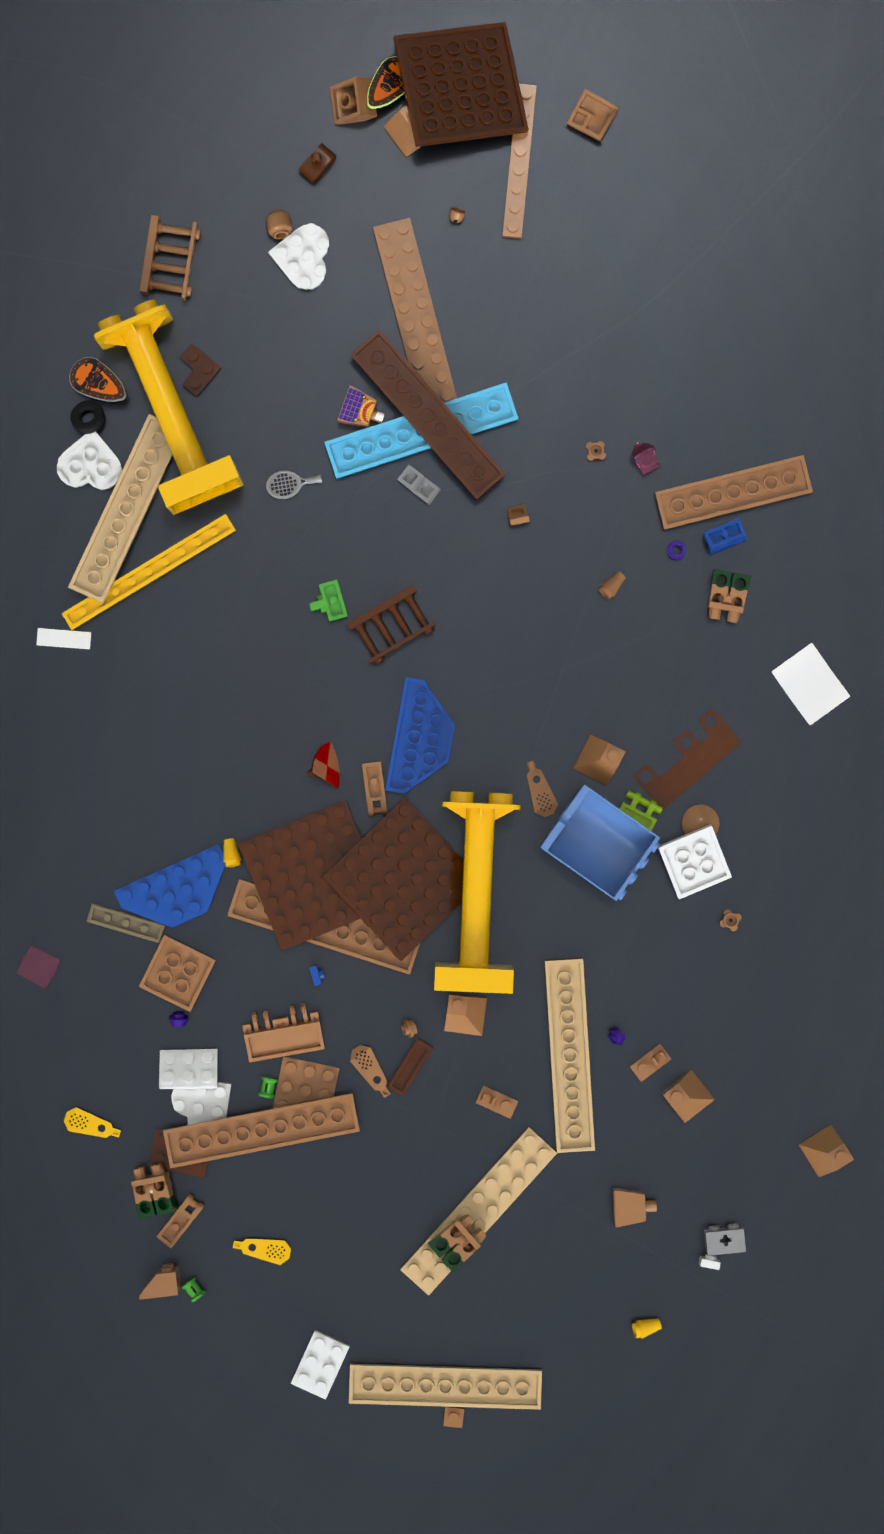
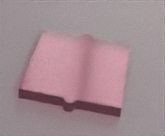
M31 945L26 956L22 958L23 962L17 974L47 989L52 977L56 976L55 972L61 960Z

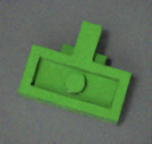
M333 580L319 584L321 595L317 596L318 601L309 603L310 610L321 609L322 613L326 612L329 622L348 617L338 581Z

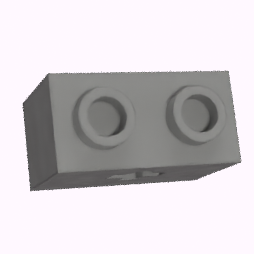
M728 1224L725 1228L713 1225L708 1226V1229L704 1230L705 1249L708 1256L746 1252L744 1228L739 1226V1224ZM723 1235H726L729 1238L726 1239V1243H723L722 1240H720L723 1238Z

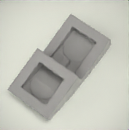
M410 465L406 467L397 479L428 505L431 504L441 491L439 487Z

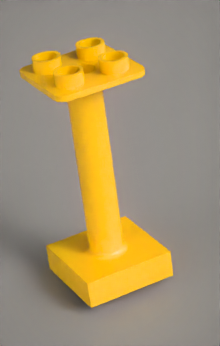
M153 299L137 305L134 308L136 316L122 321L120 315H114L100 321L98 326L101 331L95 333L94 337L103 350L116 345L127 347L181 474L177 478L158 485L166 507L175 515L239 488L244 484L230 455L210 464L206 461L153 336L159 327L173 321V318L165 304L158 306L156 300Z
M450 791V802L442 801V807H447L466 819L459 963L435 962L434 990L513 994L514 969L512 965L489 964L494 823L495 820L513 810H520L521 805L512 804L513 794L488 793V803H473L474 792Z

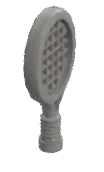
M289 470L279 471L268 478L266 489L274 498L289 499L298 494L305 484L322 483L321 474H317L316 476L302 478Z

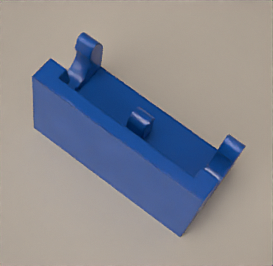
M740 518L704 532V540L708 544L710 555L745 542L747 537Z

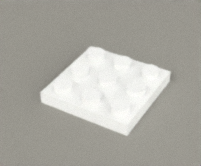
M711 824L661 844L658 847L678 899L732 878Z

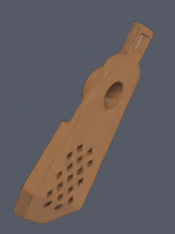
M534 760L527 762L529 768L527 779L534 812L543 817L553 815L558 806L553 792L542 770L536 768ZM534 776L540 777L539 783L533 782Z
M359 1045L352 1049L350 1062L375 1091H380L384 1098L391 1093L386 1087L388 1081L371 1047ZM375 1076H379L381 1078V1081L379 1083H375L373 1081Z

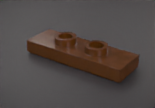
M417 1037L387 1087L404 1096L434 1047Z

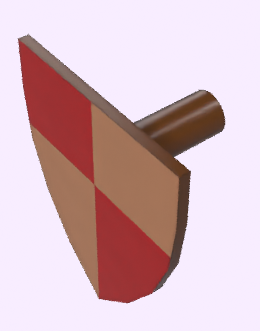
M329 741L317 750L314 755L312 768L307 773L309 777L317 776L338 788L339 762L336 751L331 741Z

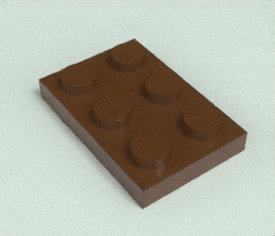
M156 1128L148 1166L150 1167L152 1164L162 1162L165 1170L205 1178L209 1161L170 1168L163 1134L164 1129Z

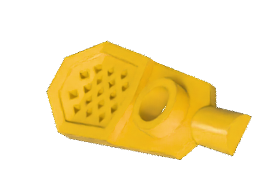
M78 1107L66 1112L64 1123L70 1132L104 1138L110 1135L118 1138L120 1136L121 1130L113 1128L112 1123ZM104 1125L105 1131H99L98 1126Z
M246 1238L243 1242L234 1240L233 1248L241 1249L243 1254L281 1265L290 1258L291 1247L285 1240ZM254 1244L256 1249L250 1250L249 1245Z

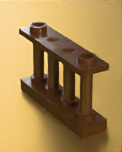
M414 585L409 586L347 623L351 631L355 629L356 632H359L373 656L368 660L370 664L374 662L377 665L385 660L384 656L422 633L426 636L435 630L433 628L436 626L435 621L430 624L428 623L414 599V594L417 593ZM403 600L405 603L408 602L422 626L415 633L411 632L398 610V603ZM386 610L392 613L406 637L398 643L394 641L381 619V613ZM369 620L375 622L389 648L379 653L364 628L366 626L364 623Z

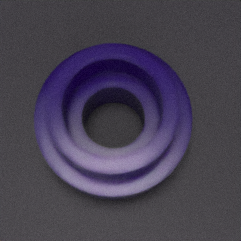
M679 540L672 541L667 547V553L672 559H681L686 554V546ZM674 547L680 548L678 554L673 552Z
M176 1011L169 1016V1021H171L172 1026L182 1027L186 1025L188 1016L184 1012Z
M618 1027L609 1030L610 1035L608 1037L615 1045H622L626 1039L624 1033Z

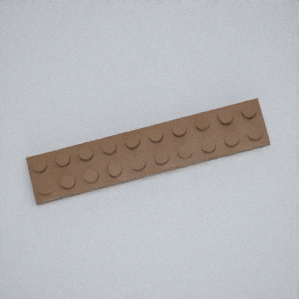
M410 217L375 226L373 230L407 361L443 403L457 399Z
M239 879L227 916L273 930L255 884ZM361 919L307 940V942L409 975L420 946L419 944L408 956L400 961Z
M353 1093L164 1129L163 1134L170 1168L359 1132L360 1128Z

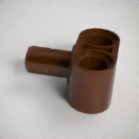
M321 143L301 165L299 172L312 183H315L334 162L337 155Z

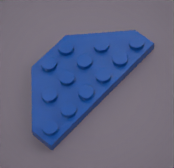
M405 677L386 791L405 794L449 763L455 724L424 680Z
M220 844L215 845L114 890L121 908L172 928L208 912L226 866L223 863L222 848Z

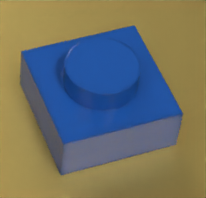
M317 965L310 966L309 970L314 986L322 984V979H325L322 968H318Z

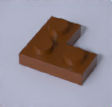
M193 343L180 356V359L193 369L182 385L198 397L221 370V367Z

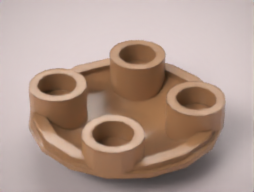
M703 804L688 808L681 822L684 834L711 824L716 835L720 825L719 817L715 810Z

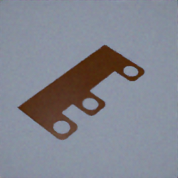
M709 710L699 719L700 725L709 734L701 743L689 731H684L674 740L675 746L684 757L660 778L648 765L643 766L635 773L634 779L650 798L657 802V805L663 807L662 811L742 743L714 710ZM709 715H713L717 719V724L712 728L705 725V718ZM689 737L692 740L691 747L688 749L682 748L680 746L681 738ZM643 771H649L652 774V780L649 783H643L640 780V774Z

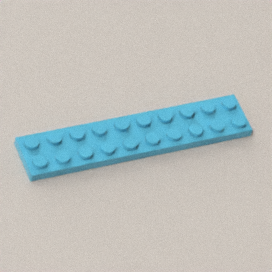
M507 382L444 403L471 435L518 420ZM404 416L324 442L336 479L431 449Z

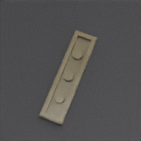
M94 903L91 904L86 921L159 944L166 927L164 924Z

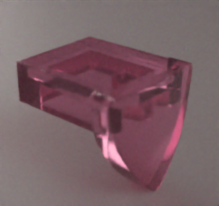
M637 442L633 448V458L637 461L641 473L645 475L661 467L654 452L655 447L649 443Z

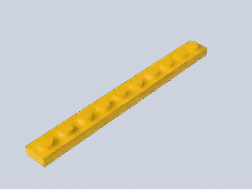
M224 514L114 581L104 604L88 597L63 612V617L71 630H74L236 531L227 515Z

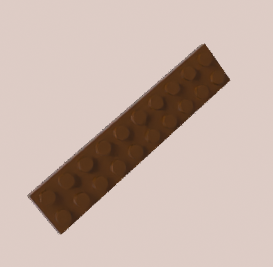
M380 329L350 354L476 500L506 475Z

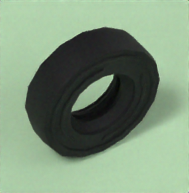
M86 400L78 403L72 409L70 421L78 432L90 434L102 427L105 421V413L100 404L92 400ZM89 411L94 413V418L90 422L84 423L81 421L84 413Z

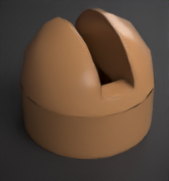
M452 207L449 218L452 222L455 219L457 220L456 223H460L464 219L466 212L460 208Z

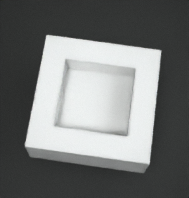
M705 1254V1256H700L699 1265L701 1267L716 1270L720 1269L721 1262L719 1259H716L717 1256L715 1255L708 1256Z

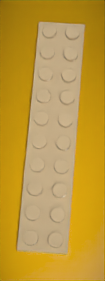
M151 414L148 415L68 586V588L103 604L153 500L158 485H160L173 457L157 418Z
M583 958L545 961L556 1152L595 1151Z
M528 1127L400 1270L429 1296L451 1270L441 1260V1257L439 1258L431 1249L428 1241L442 1232L456 1218L460 1219L467 1214L475 1222L468 1228L470 1233L473 1234L479 1227L486 1233L553 1159L557 1152Z
M350 1363L349 1404L541 1410L542 1369Z

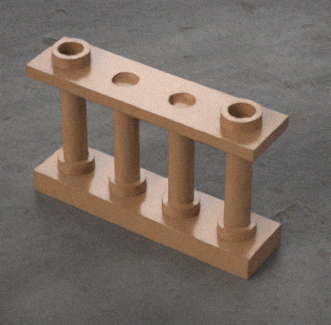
M151 215L140 284V293L142 295H149L150 290L157 289L182 293L181 298L183 301H187L188 296L191 297L192 285L189 284L196 239L200 240L201 228H198L197 222H193L192 229L164 225L159 216ZM164 232L190 236L189 248L161 244L158 241V234ZM162 251L188 255L186 267L159 263L155 260V254ZM160 270L185 274L184 284L182 286L156 282L152 279V273Z

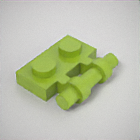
M629 790L626 797L632 800L630 805L622 802L619 809L652 831L657 819L651 817L653 811L660 814L663 807L657 805V802L653 800L649 801L643 798L642 794ZM637 804L646 807L647 810L644 813L635 807Z

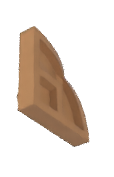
M584 89L567 121V125L601 142L619 112V108Z

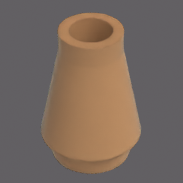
M617 571L600 584L599 592L610 600L611 597H615L626 577Z

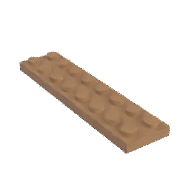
M804 455L658 491L655 492L663 529L666 530L809 494L813 490Z

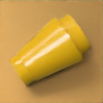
M235 838L225 839L223 863H225L226 867L241 865L242 858Z
M659 1318L636 1320V1323H632V1330L636 1339H643L662 1329Z

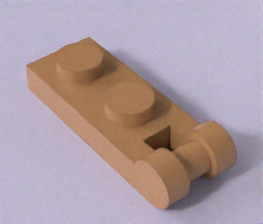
M381 761L362 764L369 817H374V814L386 815L388 811ZM380 800L381 806L373 807V801Z
M189 1194L156 1237L172 1248L205 1205L201 1202L198 1203L194 1200V1196ZM188 1205L194 1209L192 1213L186 1210Z

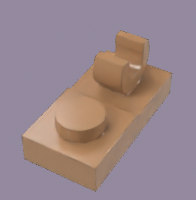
M659 1043L629 1067L642 1082L669 1062L671 1057Z
M483 1085L475 1103L511 1119L518 1100Z

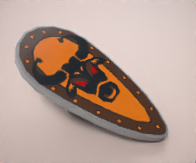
M85 357L78 360L72 366L69 381L72 388L78 393L107 402L122 401L126 398L127 393L121 380L98 359Z

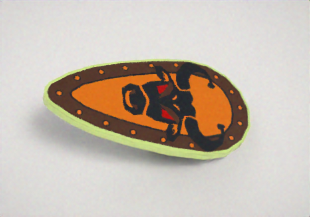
M397 56L384 60L370 83L367 93V105L371 109L387 106L404 95Z

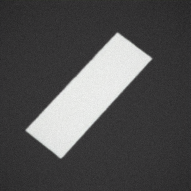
M38 628L37 645L90 649L91 632Z

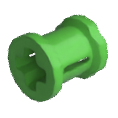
M261 1076L263 1081L258 1096L274 1099L275 1095L273 1093L278 1079Z
M195 1277L181 1286L182 1290L185 1289L191 1297L192 1303L206 1293L197 1284Z

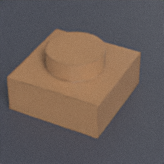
M526 504L507 508L511 526L530 522Z
M445 1407L443 1426L462 1428L464 1407Z

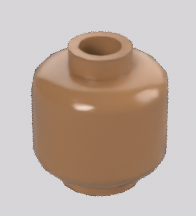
M275 209L266 217L268 233L275 239H285L292 232L291 218L287 212Z

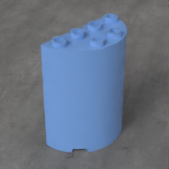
M584 784L551 828L540 848L617 901L618 899L622 900L627 893V890H625L627 885L633 884L638 877L636 871L641 868L643 869L648 863L649 859L647 856L649 853H654L660 845L658 842L660 837Z

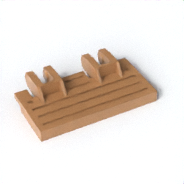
M306 1003L301 1004V1012L304 1019L297 1020L294 1005L289 1006L292 1024L289 1023L287 1016L272 1019L273 1027H271L268 1010L263 1011L266 1026L259 1027L256 1012L251 1013L254 1031H252L250 1023L242 1024L249 1063L325 1049L318 1011L310 1012L311 1021H309Z

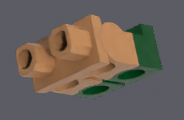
M713 569L707 605L710 619L720 620L721 610L728 611L726 622H738L740 614L744 610L750 575Z
M162 1162L150 1166L152 1171L150 1175H147L145 1166L133 1169L134 1179L131 1181L139 1219L172 1213L179 1208L178 1202L174 1198L169 1171H165Z
M468 1214L460 1219L456 1218L442 1232L428 1241V1245L439 1258L441 1257V1260L452 1273L481 1247L480 1243L486 1237V1234L480 1227L473 1234L470 1233L468 1228L475 1222Z

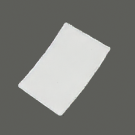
M810 643L772 671V674L809 725H812L850 697L813 643Z

